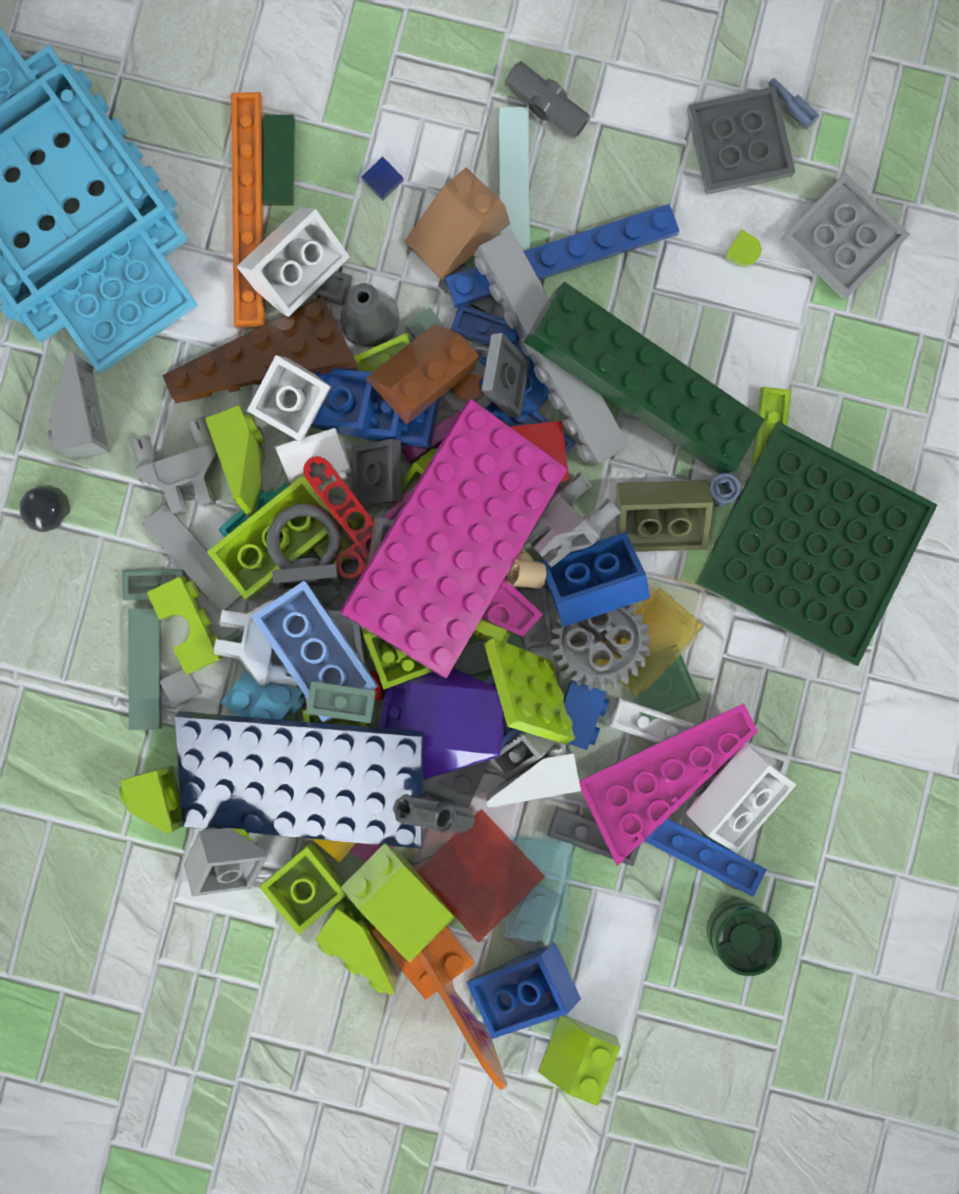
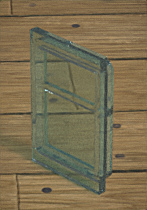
M531 838L513 839L504 919V937L532 940L533 942L543 941L566 944L574 843H566L559 840H535Z

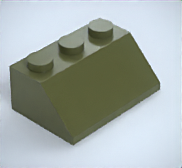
M708 480L617 483L616 507L621 512L616 516L617 535L627 532L635 552L708 549L713 510V499Z

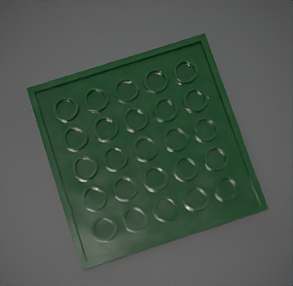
M777 422L695 584L853 666H859L936 510L937 504L783 423Z

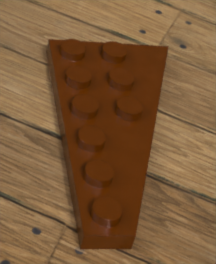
M322 296L296 309L289 317L283 315L162 376L175 403L210 397L213 392L228 390L231 393L240 391V387L261 385L276 355L286 357L312 373L320 371L321 375L332 373L333 368L347 366L348 369L357 368L358 365Z

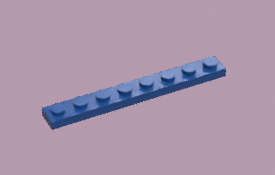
M667 204L523 252L540 281L677 236L679 228L671 206ZM477 267L445 277L454 308L492 296L489 289L490 282L485 274L482 275L478 271Z

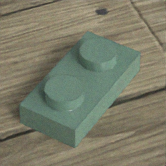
M311 681L306 714L371 723L376 691Z

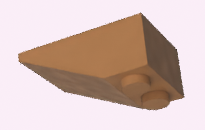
M466 167L443 186L405 239V243L443 281L445 277L452 274L471 258L480 245L490 241L510 225L505 204Z

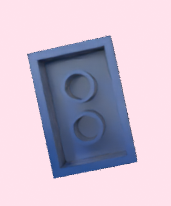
M627 532L597 541L588 548L572 551L553 567L545 559L540 560L546 567L545 583L562 627L650 598L646 573Z

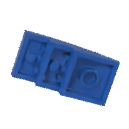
M332 369V373L322 375L320 371L317 372L316 376L330 385L331 388L311 427L323 430L335 428L339 434L373 441L396 439L401 440V445L430 449L441 397L410 423L406 424L366 380L373 372Z

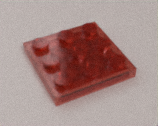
M483 809L474 815L476 819L472 829H468L465 833L457 832L417 871L478 943L546 877Z

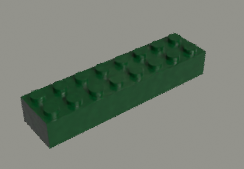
M563 282L552 293L524 340L525 344L719 474L730 473L738 469L765 420L566 282Z

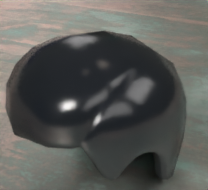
M51 485L39 486L28 490L19 504L20 518L30 529L38 532H48L61 526L64 517L70 512L68 497L60 488Z

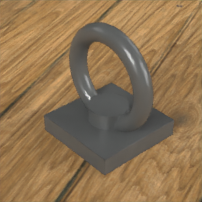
M503 333L492 334L490 346H472L480 357L487 358L481 390L484 394L473 399V401L483 408L494 402L507 416L520 417L530 362ZM454 387L443 395L448 405L457 411H461L467 401L460 399L455 394Z
M296 504L282 510L273 519L267 533V549L273 562L281 569L272 570L273 583L279 589L294 588L304 580L310 586L341 583V575L338 573L337 565L333 564L341 548V533L337 522L329 512L312 504ZM298 516H310L319 520L325 526L329 536L327 551L321 559L304 558L291 562L284 556L280 549L279 536L282 528L289 520Z

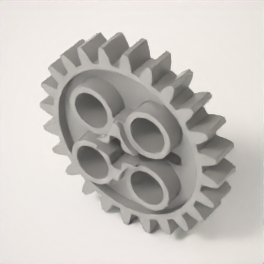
M632 605L627 609L622 607L562 627L560 619L557 618V626L560 629H552V635L555 639L551 641V647L555 650L552 653L554 660L559 661L557 663L559 671L566 670L567 680L576 676V685L578 687L584 681H587L589 690H592L595 683H599L601 691L605 690L606 683H611L612 687L617 689V680L619 679L628 684V674L630 673L637 677L639 675L637 666L645 667L646 660L643 656L650 655V648L647 645L651 644L650 636L646 635L649 632L648 624H642L643 615L638 614L634 616L635 606ZM596 620H605L607 622L603 626L593 624ZM585 626L589 630V632L580 627ZM619 638H626L629 640V642L624 645H619L615 643V641ZM577 640H583L586 642V644L581 647H575L572 645ZM613 654L621 657V659H616ZM598 659H606L609 661L608 664L604 666H597L594 664L595 661Z

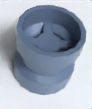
M719 474L708 482L713 506L723 507L734 501L739 495L740 484L731 474Z

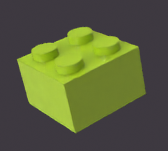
M312 841L259 886L298 935L346 896L345 892L341 889L345 881Z

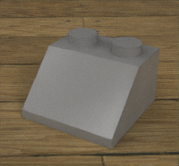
M211 827L199 831L184 863L192 897L251 889L268 857L267 852L230 828L217 829Z

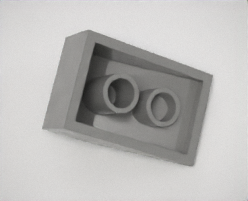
M73 352L68 353L49 419L51 430L48 431V439L52 448H55V451L78 460L110 453L93 367Z

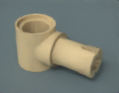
M523 546L506 575L508 584L533 589L542 588L547 575L545 564L533 561L532 556L526 553Z

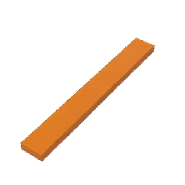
M261 92L231 93L234 327L236 329H257L265 325V298L251 286L237 266L264 241L263 102Z

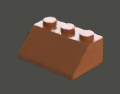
M433 324L371 373L366 380L398 416L408 424L474 371L480 356L459 333Z

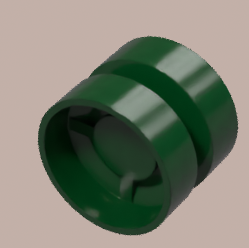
M744 899L725 901L713 910L707 921L706 935L708 943L722 963L732 972L743 976L760 975L768 971L778 960L782 949L780 930L774 920L756 904Z

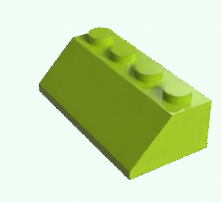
M304 475L207 551L245 600H254L274 584L272 570H281L269 555L267 533L273 519L282 510L296 504L316 505L332 515L340 530L343 528ZM298 516L289 520L282 528L279 536V545L284 556L292 562L293 560L304 559L314 552L313 549L329 536L325 526L319 520L310 516Z

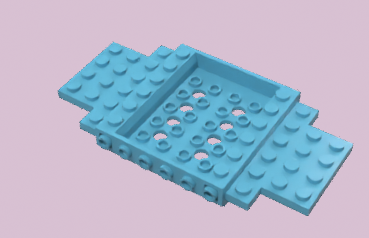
M0 27V300L2 302L0 309L10 321L15 319L22 325H27L40 343H43L65 327L96 372L102 374L199 306L165 259L167 255L189 240L175 221L179 218V215L174 210V207L178 205L168 189L162 192L157 186V183L161 180L150 165L146 168L142 165L140 159L144 156L135 143L132 141L127 144L122 137L127 132L118 119L115 117L110 120L105 112L110 110L100 94L92 95L89 88L93 84L81 69L76 72L70 62L64 65L50 45L24 61ZM60 133L70 135V143L65 148L55 146V137ZM36 150H42L46 155L45 161L40 165H32L30 163V155ZM12 167L19 168L21 172L20 178L13 183L7 182L5 179L6 171ZM94 181H101L105 185V190L100 196H91L89 194V186ZM70 198H76L80 202L79 210L73 214H68L64 211V204ZM47 215L53 216L55 219L54 227L49 231L41 230L39 227L40 219ZM19 233H27L30 236V243L25 248H17L14 244V239Z

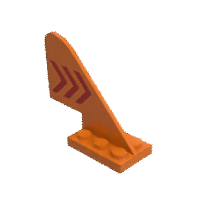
M372 925V934L422 997L426 1000L438 991L483 1069L500 1090L506 1088L507 1082L491 1036L455 991L453 979L475 963L450 928L446 925L411 962H408Z

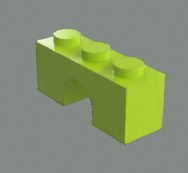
M178 577L146 592L159 620H167L175 615H180L189 624L190 633L186 641L173 647L185 675L197 672L224 659L223 656L214 655L216 639L221 640L218 635H213L209 626L212 624V619L207 609L200 607L196 599L199 596V592L192 580L188 581L186 577Z

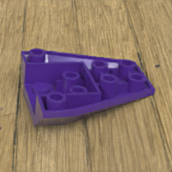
M452 668L447 678H442L436 673L430 672L387 688L379 728L424 731V780L500 757L506 719L496 687Z

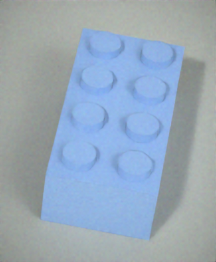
M305 580L251 616L307 699L309 697L311 681L374 690L378 687V684ZM318 715L322 722H327L333 718Z

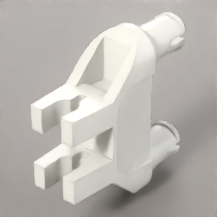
M278 598L266 602L248 614L222 610L220 626L244 630L241 643L216 639L214 655L239 659L253 679L261 686L272 682L296 687L297 683L293 677H289L291 674L285 666L272 664L273 661L270 660L272 646L251 617Z

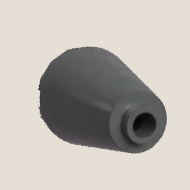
M360 283L350 290L340 312V323L344 333L355 344L376 347L389 341L396 333L399 323V310L389 294L370 284Z

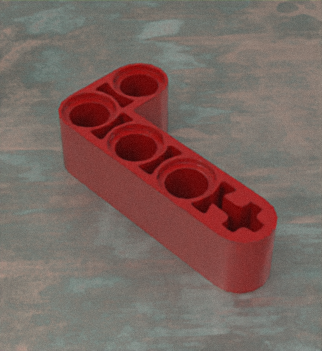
M320 456L312 457L304 464L303 474L354 541V544L337 558L338 573L347 579L355 578L364 572L368 564L369 551L366 543L372 537L374 519L332 464ZM314 463L319 466L325 464L326 468L323 470V473L328 480L333 475L337 479V481L328 484L323 491L319 487L325 484L323 480L318 476H311V473L314 471L312 467ZM334 487H341L346 493V499L340 505L333 504L329 499V493ZM352 512L363 514L365 524L361 529L355 530L349 526L348 517ZM349 555L356 557L359 561L358 570L355 572L345 571L342 567L344 557Z

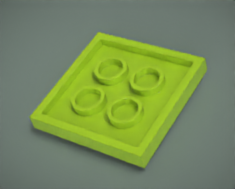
M495 638L484 643L507 726L565 745L575 739L572 730L573 723L567 714L563 702L564 695L558 686L553 663L547 658Z

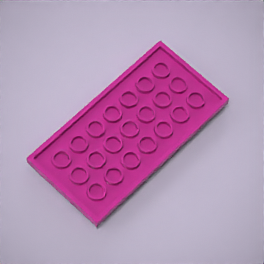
M472 399L467 400L339 613L440 677L447 678L565 475L567 468Z

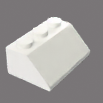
M299 207L254 249L237 268L261 296L282 314L289 317L350 256L316 209Z
M745 744L732 756L731 761L721 773L713 778L711 784L702 795L693 801L686 814L708 837L738 853L793 790L796 784L759 753Z

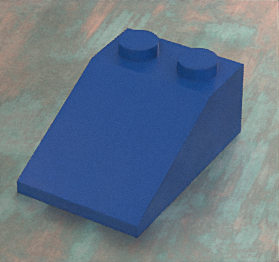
M555 942L537 948L534 952L529 951L466 982L492 1039L566 1015L581 1000Z

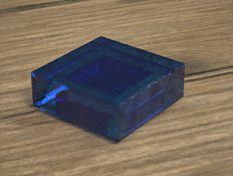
M383 156L361 176L362 181L382 201L404 181L403 177Z

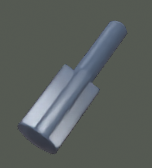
M775 78L769 81V86H776L777 94L787 103L785 109L806 129L817 121L820 115L799 94L794 97Z

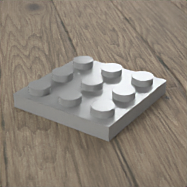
M845 173L782 236L781 240L845 301L910 234Z

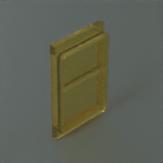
M660 587L634 614V616L642 614V624H648L649 632L646 635L650 636L651 644L647 645L650 648V655L643 656L646 660L645 667L637 666L639 674L637 677L630 673L628 674V684H625L621 679L618 680L636 697L645 691L672 664L704 628V625L694 615L685 610L672 596L668 595ZM619 638L615 641L619 645L629 642L626 638ZM613 654L616 659H621V657ZM606 659L597 660L602 666L609 662Z

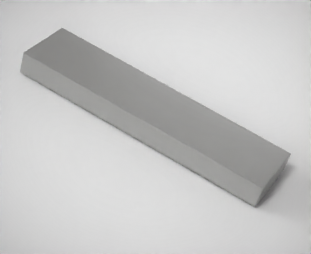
M166 504L161 506L142 523L220 612L228 610L242 597L209 556L208 550L175 514H171L170 508Z

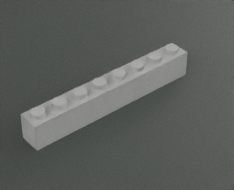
M512 229L480 245L474 253L476 257L474 258L475 265L482 275L485 274L490 282L489 289L495 301L501 302L505 310L504 317L511 329L515 328L520 337L519 345L526 356L530 355L535 365L534 372L536 377L547 386L550 392L548 397L552 406L556 410L559 409L564 417V428L570 436H574L579 445L577 450L581 459L585 463L588 462L590 467L629 447L600 393L524 343L525 338L549 298Z

